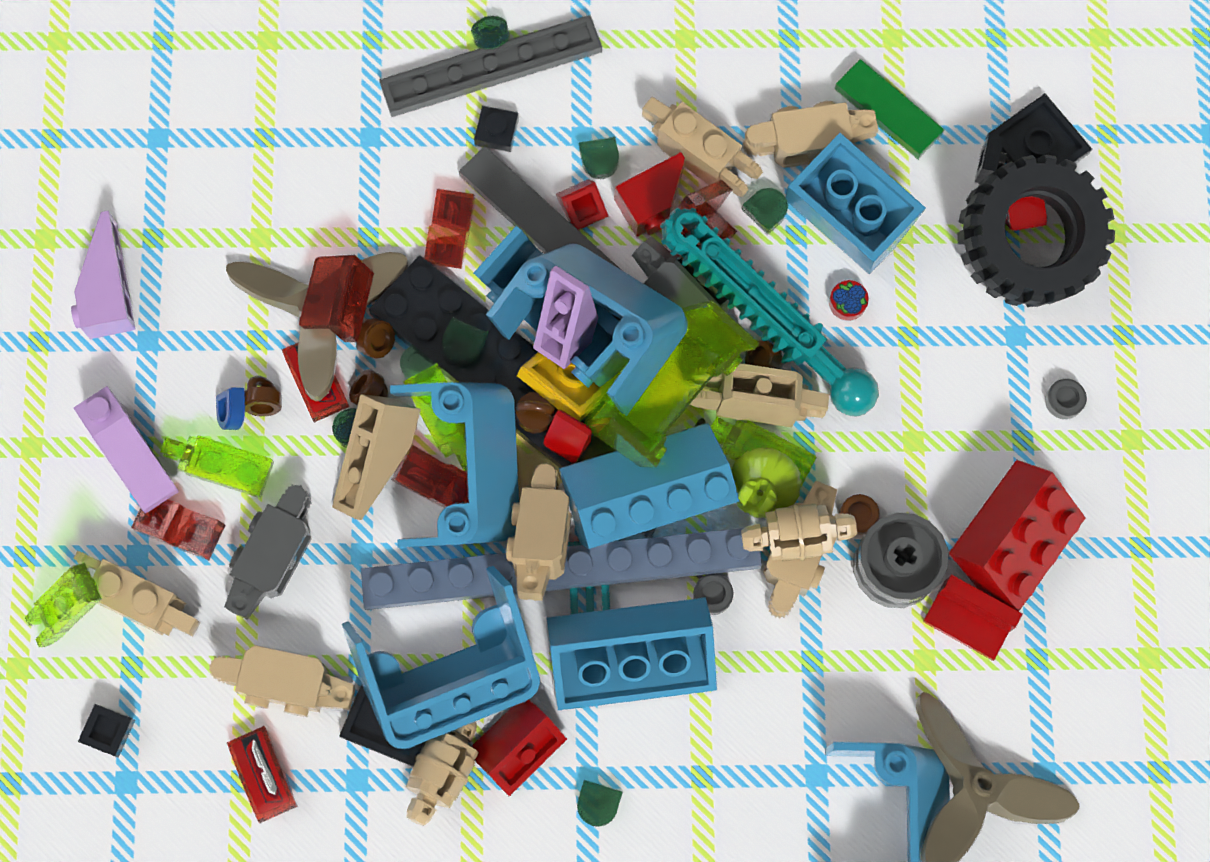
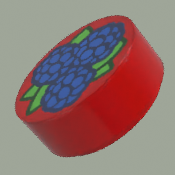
M845 280L838 283L833 288L829 297V307L832 313L846 321L855 320L862 316L869 302V296L865 287L853 280Z

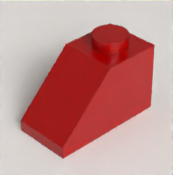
M682 152L615 186L614 201L636 237L644 233L652 235L662 230L660 228L661 223L670 216L683 174L685 157Z

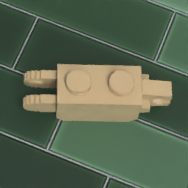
M651 97L643 106L642 117L653 125L651 131L658 137L657 144L661 150L670 157L682 152L685 157L684 167L708 185L717 187L721 184L737 196L743 197L749 190L747 184L730 170L735 166L754 180H757L763 173L759 164L741 151L742 145L685 103L681 102L678 106L672 104L668 107L654 97Z
M823 101L813 107L798 109L796 106H788L772 113L769 122L750 125V128H747L745 132L743 148L745 149L744 152H747V155H751V157L774 154L775 162L783 168L808 165L839 133L844 135L850 142L855 143L875 137L878 132V124L874 110H848L846 102L835 104L833 101Z
M741 363L727 364L723 371L696 368L691 371L690 379L692 383L704 387L717 388L718 392L694 390L689 393V404L694 407H701L702 409L716 410V417L793 427L795 421H805L807 417L823 418L826 411H828L829 394L808 390V386L802 384L803 376L796 371Z
M541 463L540 466L537 465V468H534L535 472H533L531 488L522 487L520 503L514 502L512 508V526H516L515 537L508 538L506 559L513 562L515 577H517L518 598L523 600L542 601L549 579L556 580L565 571L572 519L569 512L570 501L569 497L562 490H559L556 480L557 471L554 466L552 467L551 464L548 465L547 463Z
M815 481L804 502L796 504L798 506L816 504V506L826 505L829 518H834L832 513L837 489ZM832 538V547L834 546L836 538ZM769 554L763 574L768 583L775 585L770 596L771 601L768 602L769 605L767 607L769 608L768 612H771V616L774 615L775 618L778 617L779 619L781 617L785 618V615L788 616V612H791V608L794 607L793 604H795L798 594L805 596L810 587L818 588L825 570L824 566L819 565L821 556L805 558L804 561H800V559L782 561V559L772 560L771 554Z
M80 551L76 552L73 559L83 567L95 570L89 584L73 574L65 573L61 579V582L83 592V595L93 602L162 636L163 634L169 636L174 627L193 637L201 623L196 618L182 612L186 603L174 593L105 559L99 561Z
M256 645L245 651L243 660L232 657L226 658L225 656L214 657V660L209 665L210 669H208L211 671L210 675H213V678L217 679V681L236 686L235 692L245 697L244 704L268 709L269 702L285 705V713L301 717H308L309 711L320 713L321 708L350 710L355 693L354 684L329 675L325 665L318 658Z

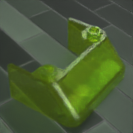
M713 300L682 308L688 321L686 334L627 416L618 410L612 399L606 394L583 423L591 428L592 433L639 467L658 466L661 462L660 459L667 451V448L664 446L667 439L665 433L712 377H717L722 373L726 376L730 375L743 360L740 356L741 352L755 350L760 344Z

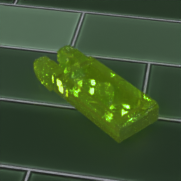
M85 563L70 567L34 603V607L25 616L28 626L41 623L45 626V629L35 639L39 648L49 646L60 640L102 599L97 583L91 577Z

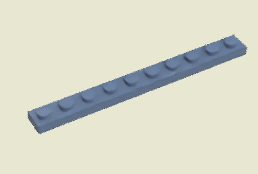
M744 528L616 541L591 549L583 545L568 546L564 574L556 580L549 579L546 591L761 569L760 551H748L743 548L741 530ZM506 553L361 568L363 607L365 610L494 597L486 568L494 566L511 583L514 595H517V577H515L513 562L507 561Z

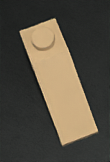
M360 394L332 508L354 519H363L411 448L421 409L395 398Z

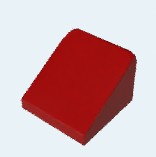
M590 179L556 194L568 221L577 230L609 217L596 183Z
M1024 197L1015 201L1008 209L1005 224L1012 231L1046 226L1047 214L1044 200L1037 197Z
M558 410L544 438V445L571 463H576L591 442L592 430L566 412Z

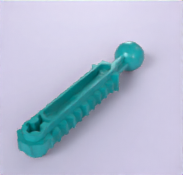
M677 208L672 211L670 216L660 225L663 237L662 245H666L671 250L670 254L673 256L680 254L683 257L682 265L685 267L690 264L695 269L693 273L695 277L702 275L706 279L704 286L707 288L714 286L718 290L716 297L719 299L724 296L729 301L727 306L729 309L736 307L740 311L738 318L741 320L749 319L752 322L750 329L753 331L758 328L763 333L761 338L763 341L770 339L774 343L772 348L774 353L779 350L783 351L784 355L781 360L783 364L793 361L796 365L806 362L830 385V400L836 410L845 415L854 417L865 415L875 406L879 397L877 381L871 373L863 369L853 367L846 369L822 346L828 340L821 334L822 323L813 326L808 321L810 315L808 313L801 315L797 311L798 304L796 302L790 304L786 301L787 293L784 291L779 294L774 289L776 285L774 281L767 283L763 279L764 272L762 270L756 272L752 268L753 261L751 259L745 262L740 257L742 251L740 249L735 251L729 247L730 239L722 240L717 235L719 229L717 227L710 229L706 225L707 218L698 214L695 208L690 210H680ZM684 227L688 230L686 238L681 234Z

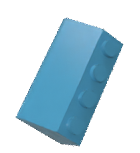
M709 423L558 468L565 494L569 497V507L579 542L588 549L740 502L730 464Z
M706 598L547 617L558 711L717 691L713 624Z

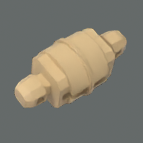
M793 504V507L777 508L775 511L765 512L766 527H760V524H756L741 530L743 548L745 550L763 551V547L769 546L771 559H782V561L796 559L804 561L805 558L833 553L832 538H837L838 541L851 539L857 535L856 521L853 515L834 514V518H829L826 505L816 506V504L801 506Z
M476 721L450 731L449 734L445 733L428 740L421 753L417 754L416 763L409 774V780L405 786L408 790L417 794L416 798L411 799L407 808V818L418 825L425 826L437 811L434 808L435 805L451 808L453 802L457 800L463 786L468 783L467 778L478 755L477 750L467 745L468 742H472L477 730Z

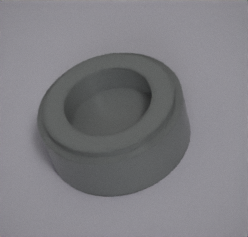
M1072 379L1056 381L1048 389L1045 396V404L1048 411L1060 419L1074 418L1084 409L1087 401V395L1082 385Z
M719 574L703 576L698 580L693 591V599L706 598L710 615H718L726 611L734 596L733 587L729 580Z

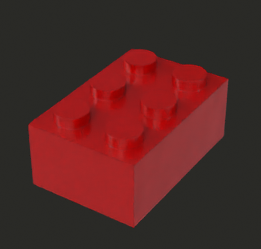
M1016 459L949 551V554L977 589L1020 611L1048 570L1057 561L1058 556L1073 535L1077 533L1086 517L1052 471Z

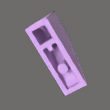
M109 211L100 213L74 291L76 305L71 306L75 327L77 329L81 328L89 339L136 330L118 225Z
M555 266L550 273L533 349L565 369L575 355L578 357L592 343L598 315L590 288L558 266Z
M108 386L73 407L98 447L145 514L179 492L121 402Z

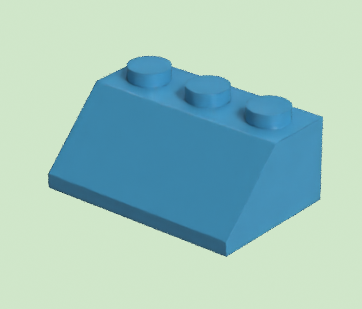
M841 133L788 185L786 201L869 275L895 249L926 209L925 206Z

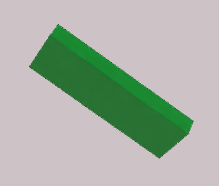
M861 59L835 85L834 89L858 110H874L878 126L918 160L942 136L945 130Z

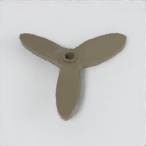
M398 252L380 253L341 269L322 285L313 286L302 283L272 268L249 262L228 263L226 265V272L230 281L251 297L282 309L301 319L298 341V365L305 393L312 400L320 401L331 389L335 375L337 340L333 323L336 321V318L362 309L379 299L408 268V259L406 255Z
M926 692L921 693L917 697L916 710L919 720L931 746L947 771L953 786L954 796L943 806L932 821L922 846L921 862H959L971 848L981 831L986 812L1011 821L1055 824L1068 820L1080 809V804L1076 797L1068 790L1054 783L1022 774H993L975 756L959 726L944 706Z

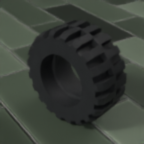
M1033 155L1021 157L1015 162L1010 161L980 181L979 186L972 190L965 200L968 206L960 212L958 222L963 224V230L957 233V240L959 245H965L966 253L960 256L964 266L971 263L975 270L970 275L976 284L984 282L988 286L986 293L994 298L1003 296L1005 297V303L1014 306L1026 304L1027 307H1039L1045 304H1052L1083 291L1085 285L1094 282L1101 274L1099 267L1108 263L1112 253L1106 249V246L1115 241V230L1108 229V222L1115 219L1113 209H1105L1102 200L1108 196L1102 187L1096 190L1092 186L1091 182L1095 178L1087 170L1080 174L1075 171L1077 164L1065 159L1057 163L1056 156L1042 155L1035 159ZM1037 197L1044 200L1045 203L1056 211L1063 223L1065 231L1064 248L1059 259L1049 266L1036 267L1024 262L1013 252L1007 241L1005 233L1006 214L1009 207L1021 198Z

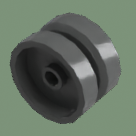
M895 513L879 519L862 537L853 556V573L859 588L870 600L886 608H906L920 603L942 582L948 568V548L942 533L929 520L911 513ZM897 557L903 559L905 563L903 566L895 562Z

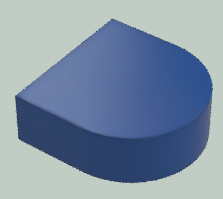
M231 387L216 396V416L221 429L239 430L245 416L244 388Z

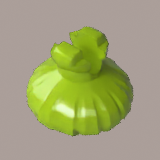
M761 447L752 449V451H746L740 458L735 460L731 468L740 500L736 504L739 509L749 513L750 516L766 519L765 512L789 507L795 504L800 496L802 483L800 472L792 459L778 450Z

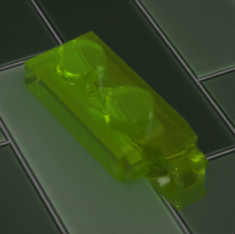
M438 364L403 381L404 385L448 383ZM431 395L411 396L415 406L421 409L420 415L439 451L442 450L445 458L455 454L463 471L466 472L465 423H447L439 419L432 409Z
M716 416L710 426L718 443L723 445L722 450L724 454L729 455L728 457L733 460L740 458L746 451H752V449L761 447L765 449L773 448L790 457L800 472L801 487L817 458L816 455L749 420L746 423L737 420L732 425Z
M197 435V438L189 436L187 443L165 437L160 450L164 457L179 462L177 469L188 476L260 499L274 464L273 459L199 435Z

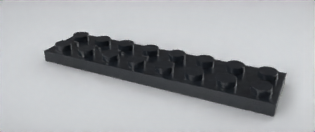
M421 255L408 266L369 308V313L372 317L388 322L393 327L398 338L451 381L458 383H496L508 388L515 401V419L518 401L524 395L536 392L517 377L520 368L538 353V351L533 349V345L516 331L509 340L505 338L487 317L486 314L489 310ZM602 401L580 421L591 428L592 435L591 442L576 463L651 439ZM516 420V433L557 467L561 468L574 464L544 445V438L548 429L541 433H530L521 428Z

